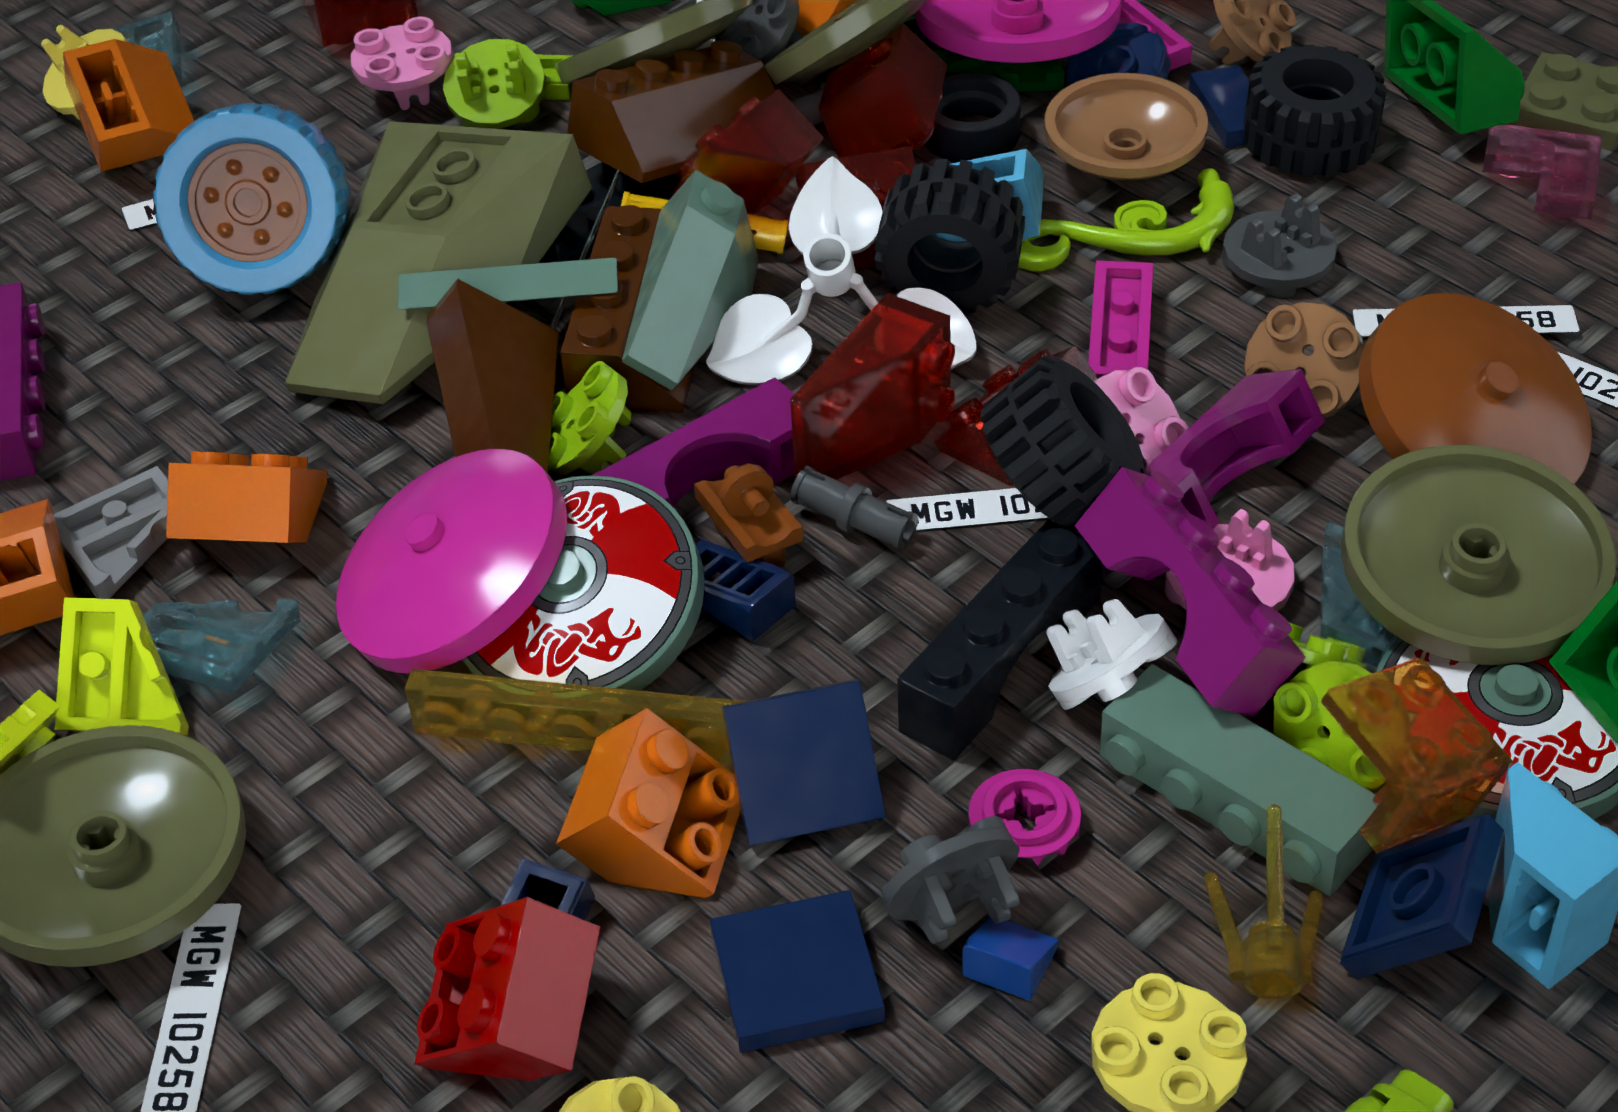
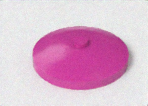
M928 0L915 13V20L920 31L929 40L951 52L970 58L994 62H1040L1075 55L1106 40L1119 24L1121 0Z
M486 449L466 453L443 462L417 477L391 498L373 517L356 541L346 560L336 596L337 619L345 638L372 664L395 673H421L439 669L468 657L492 642L527 610L545 586L557 564L567 528V510L561 490L534 459L523 453L507 449Z

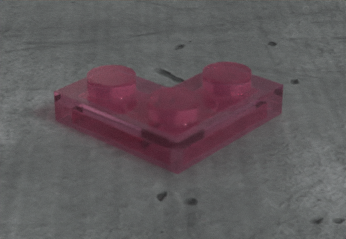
M1507 124L1490 127L1482 172L1500 174L1507 178L1525 177L1538 179L1534 212L1551 214L1558 218L1574 217L1591 220L1596 197L1602 136Z

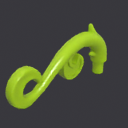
M1208 168L1201 171L1197 177V182L1201 189L1199 192L1200 204L1191 209L1192 216H1197L1189 222L1166 229L1168 219L1164 206L1151 200L1132 201L1119 207L1114 214V228L1064 220L1041 219L1040 236L1029 237L1022 242L1018 267L1037 272L1056 268L1069 255L1070 239L1123 254L1143 256L1184 253L1201 247L1203 252H1209L1214 240L1223 233L1231 222L1234 212L1231 188L1227 182L1220 179L1215 169ZM1047 235L1059 236V240L1050 246L1040 247L1030 243L1032 240Z

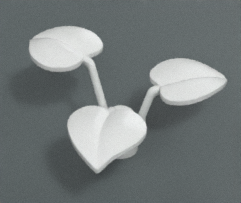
M830 157L808 179L799 193L790 214V237L796 249L804 257L809 277L801 283L802 294L797 310L791 315L788 305L782 299L769 294H753L737 301L723 316L706 363L709 369L718 376L744 385L759 386L774 377L780 382L792 377L803 368L812 353L813 344L811 337L798 324L806 318L813 294L817 292L823 296L834 297L844 294L850 288L856 290L875 317L885 323L876 333L874 340L875 351L883 367L899 378L918 381L939 376L970 361L976 354L977 347L973 329L965 315L951 300L936 291L926 288H908L896 296L892 304L891 313L881 307L864 284L863 277L855 272L852 254L866 250L876 240L882 216L880 202L868 186L852 175L838 159Z

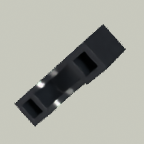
M1048 519L897 678L898 724L900 733L952 761L956 760L992 720L1003 684L1016 660L1028 644L1041 632L1054 625H1062L1069 634V629L1063 620V614L1067 611L1078 610L1085 617L1100 600L1102 562L1081 534Z

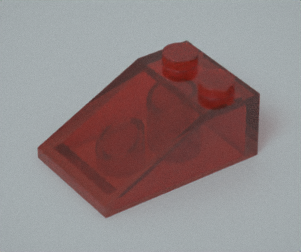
M889 293L879 301L790 398L795 479L801 470L804 471L806 466H810L817 472L838 480L921 442L937 422L942 423L948 418L955 401V391L951 389V365L955 355V346L951 343L950 315Z

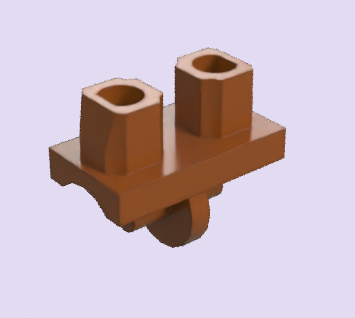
M750 463L742 466L734 465L725 471L723 480L713 482L702 480L694 483L696 500L712 518L717 531L724 539L731 542L746 563L759 559L781 568L787 563L786 548L803 541V527L773 492L774 483L772 477L761 466Z

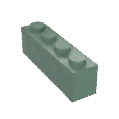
M1151 664L1137 678V682L1132 688L1117 697L1102 711L1100 756L1107 760L1114 769L1124 775L1135 777L1164 795L1175 807L1192 812L1221 830L1235 844L1249 847L1280 866L1292 879L1301 883H1307L1328 897H1331L1378 844L1386 803L1385 799L1235 712L1211 707L1200 691L1154 664Z

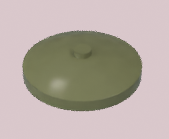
M703 0L555 63L554 66L562 84H573V81L596 76V73L603 69L619 70L635 66L639 60H658L674 56V52L678 50L693 51L731 25L753 4V1Z
M858 0L775 56L764 65V68L774 84H780L824 72L861 54L866 62L893 46L888 36L901 27L928 0Z
M1461 444L1428 447L1409 452L1385 463L1375 470L1354 494L1346 514L1341 539V559L1349 585L1364 608L1382 626L1405 642L1421 650L1443 658L1471 664L1513 665L1539 660L1555 654L1612 587L1616 572V553L1610 530L1596 506L1578 487L1558 472L1528 457L1506 450L1479 445Z
M124 725L91 729L58 739L26 755L6 769L0 775V948L21 959L44 965L61 967L94 966L116 962L149 951L169 941L195 923L214 905L231 882L239 866L245 845L246 820L243 806L233 777L224 763L207 747L180 733L163 728Z

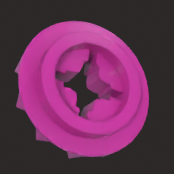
M1014 769L998 773L984 781L976 789L969 804V827L987 817H1001L1020 848L1017 858H1031L1037 866L1040 865L1048 854L1054 853L1064 856L1072 838L1079 837L1081 807L1077 796L1061 779L1043 771ZM1017 803L1021 804L1022 810L1027 812L1030 819L1035 820L1033 830L1027 831V829H1023L1021 823L1018 820H1014Z

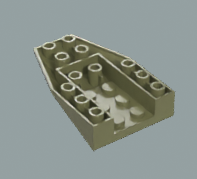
M389 121L350 210L344 233L331 255L285 381L288 391L385 404L432 365L435 360L427 328V316L434 307L398 309V276L408 273L539 263L592 189L573 134Z

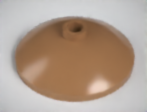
M1110 73L1080 80L1060 91L1051 100L1046 109L1044 132L1052 150L1068 164L1084 173L1110 180H1144L1170 173L1192 160L1201 151L1206 142L1208 116L1200 100L1190 91L1174 82L1145 74Z

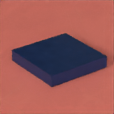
M855 679L721 706L746 839L750 846L886 817L860 680Z
M1484 814L1376 852L1341 955L1340 964L1352 976L1359 979L1471 944L1504 829L1490 815Z
M851 890L710 919L711 935L740 1053L885 1022V1006Z

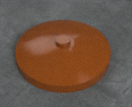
M1452 293L1427 294L1407 300L1397 306L1369 336L1363 348L1359 364L1360 395L1369 423L1378 440L1392 459L1428 447L1461 444L1479 445L1506 450L1528 457L1558 472L1573 484L1578 481L1584 472L1591 451L1592 428L1589 410L1581 388L1570 368L1551 344L1531 326L1512 313L1487 301L1471 296Z

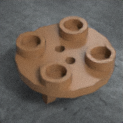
M1213 0L1217 17L1223 27L1211 38L1208 47L1211 51H1217L1221 47L1228 48L1222 59L1225 65H1230L1246 56L1254 61L1261 62L1265 55L1271 52L1280 53L1281 48L1291 46L1292 35L1290 29L1296 25V16L1292 8L1285 1Z
M1300 302L1293 305H1280L1269 312L1266 319L1258 325L1248 342L1244 369L1246 375L1305 369L1306 381L1323 417L1328 418L1349 404L1359 389V364L1364 345L1360 333L1348 318L1325 304ZM1308 346H1313V354L1306 356L1304 350Z

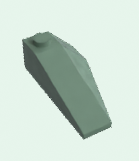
M695 170L660 210L621 361L671 391L714 342L720 322L729 308L744 297L752 295L759 264L744 199L732 192L725 184L712 180L698 170Z

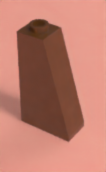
M457 279L427 316V328L455 457L486 449L513 450L534 459L548 474L559 331Z

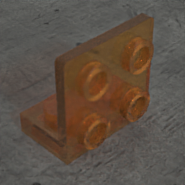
M1415 658L1328 689L1321 700L1324 707L1388 782L1374 796L1373 803L1377 807L1359 830L1360 834L1376 853L1472 815L1513 763L1512 759L1493 739L1488 729L1476 720L1448 688L1443 678L1421 658Z

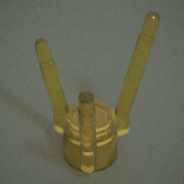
M1271 804L1267 808L1266 831L1267 921L1253 925L1249 930V936L1244 939L1243 943H1241L1217 875L1214 872H1207L1204 875V883L1209 894L1208 897L1228 953L1229 978L1236 981L1243 980L1244 989L1249 994L1269 1000L1294 996L1301 991L1304 984L1312 981L1311 957L1323 902V894L1320 891H1311L1304 911L1299 937L1297 938L1294 935L1293 929L1284 923L1282 811L1279 805Z

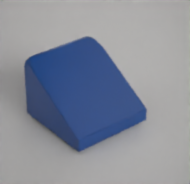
M989 917L967 939L963 947V976L1031 1001L1059 946V939L1010 921L995 924L992 918Z

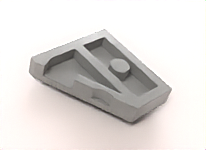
M158 466L54 514L64 555L98 599H110L168 539L166 538L168 479Z

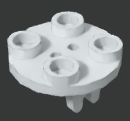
M1118 599L1106 601L1103 604V610L1109 619V624L1100 614L1090 616L1086 620L1078 610L1065 612L1063 620L1069 629V634L1062 625L1050 626L1046 631L1061 664V667L1053 675L1048 687L1064 710L1071 709L1095 693H1098L1102 701L1107 702L1121 696L1132 688L1137 682V677L1133 673L1134 670L1144 662H1151L1165 655L1177 644L1178 640L1165 620L1159 614H1148L1134 618Z

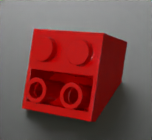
M529 897L447 923L434 949L433 963L436 971L429 1001L423 1007L417 1023V1035L420 1041L414 1064L426 1069L532 1081L572 1071L600 927Z

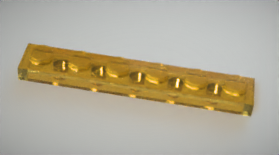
M419 669L411 670L405 686L415 733L431 734L442 738L452 736L492 740L504 744L522 743L561 747L572 751L592 750L596 737L648 708L717 762L723 764H732L721 706L745 702L742 700Z

